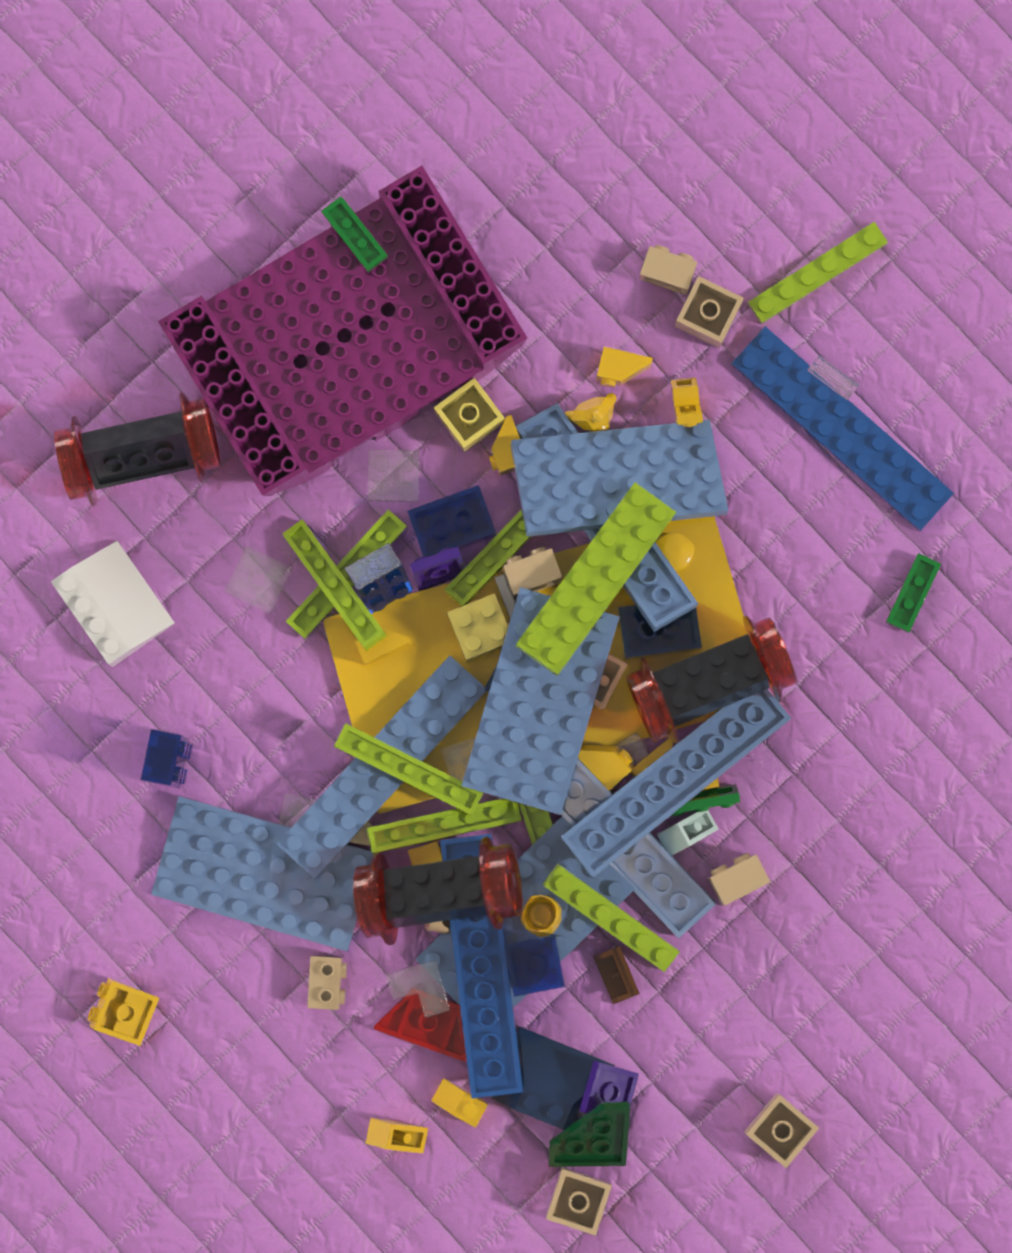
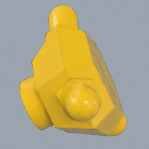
M608 393L605 397H594L580 403L574 411H566L565 415L570 422L577 424L583 430H590V432L609 430V422L613 416L617 397L614 393Z

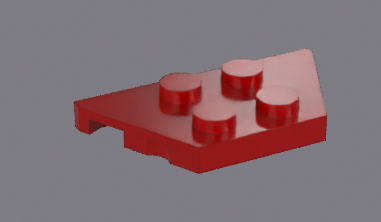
M413 988L374 1025V1030L467 1063L460 1005Z

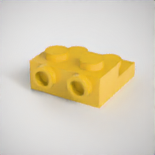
M108 978L106 983L102 982L99 986L97 996L100 997L97 1007L92 1006L87 1018L90 1021L89 1026L93 1030L141 1046L159 997Z

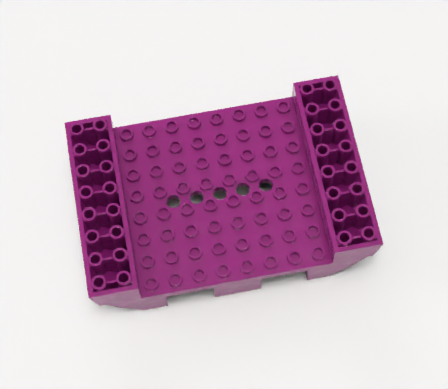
M422 165L379 190V199L355 212L388 255L387 259L370 272L365 270L333 227H330L207 301L201 295L158 321L262 496H272L312 480L333 467L332 462L354 448L373 437L376 441L418 417L420 409L459 386H464L473 378L478 381L485 377L516 350L521 348L527 340L526 334ZM386 304L393 305L395 307L394 315L390 317L383 316L381 313L382 307ZM364 317H370L374 321L373 327L368 330L362 329L359 326L360 320ZM342 330H348L351 332L352 338L349 342L342 343L337 338L338 333ZM320 343H326L330 346V351L325 356H320L316 353V347ZM298 356H305L308 359V364L303 369H298L294 366V360Z

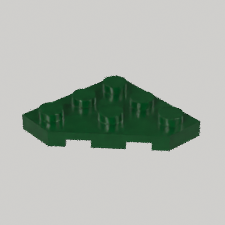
M603 1102L549 1141V1167L626 1166L630 1102Z

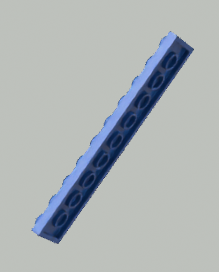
M766 326L731 363L736 370L919 532L954 494Z
M492 834L440 840L442 861L484 855L490 862L492 869L495 914L450 920L471 1099L524 1092Z

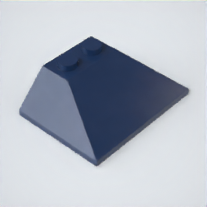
M519 1026L517 1042L524 1092L492 1096L491 1099L518 1112L565 1130L587 1114L579 1110L593 1061L611 1066L615 1065Z

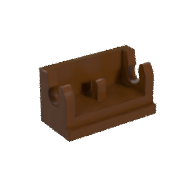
M620 946L593 956L613 1004L640 994Z

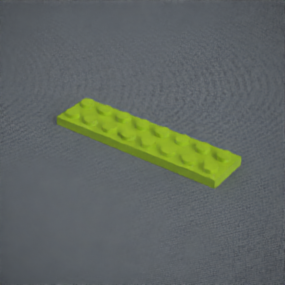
M635 482L518 640L515 647L555 676H558L674 517L676 511Z

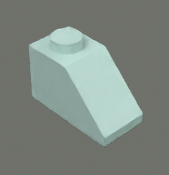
M707 810L694 813L660 832L657 836L662 846L672 856L719 829Z

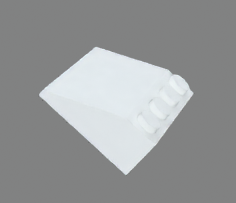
M118 541L79 562L51 581L108 665L112 667L175 624Z

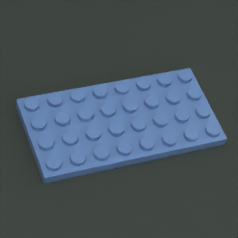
M703 420L702 423H697V425L692 427H684L677 423L511 440L510 446L527 537L601 529L635 482L676 511L671 521L727 515L729 511L710 420Z
M520 587L462 786L561 815L619 616L604 612L559 675L555 676L515 647L518 640L551 597Z
M179 796L151 895L348 951L376 853L372 854L371 850L347 844L316 879H313L276 845L291 827Z
M563 816L497 879L513 1008L598 926V924L544 887L543 882L557 864H560L617 906L634 891L610 865L593 878L590 877L560 839L563 834L572 828V825ZM534 895L549 896L555 899L562 909L560 925L554 933L546 937H538L528 932L521 924L520 919L524 906L529 898ZM449 926L450 932L448 934H441L415 960L460 1005L451 927Z

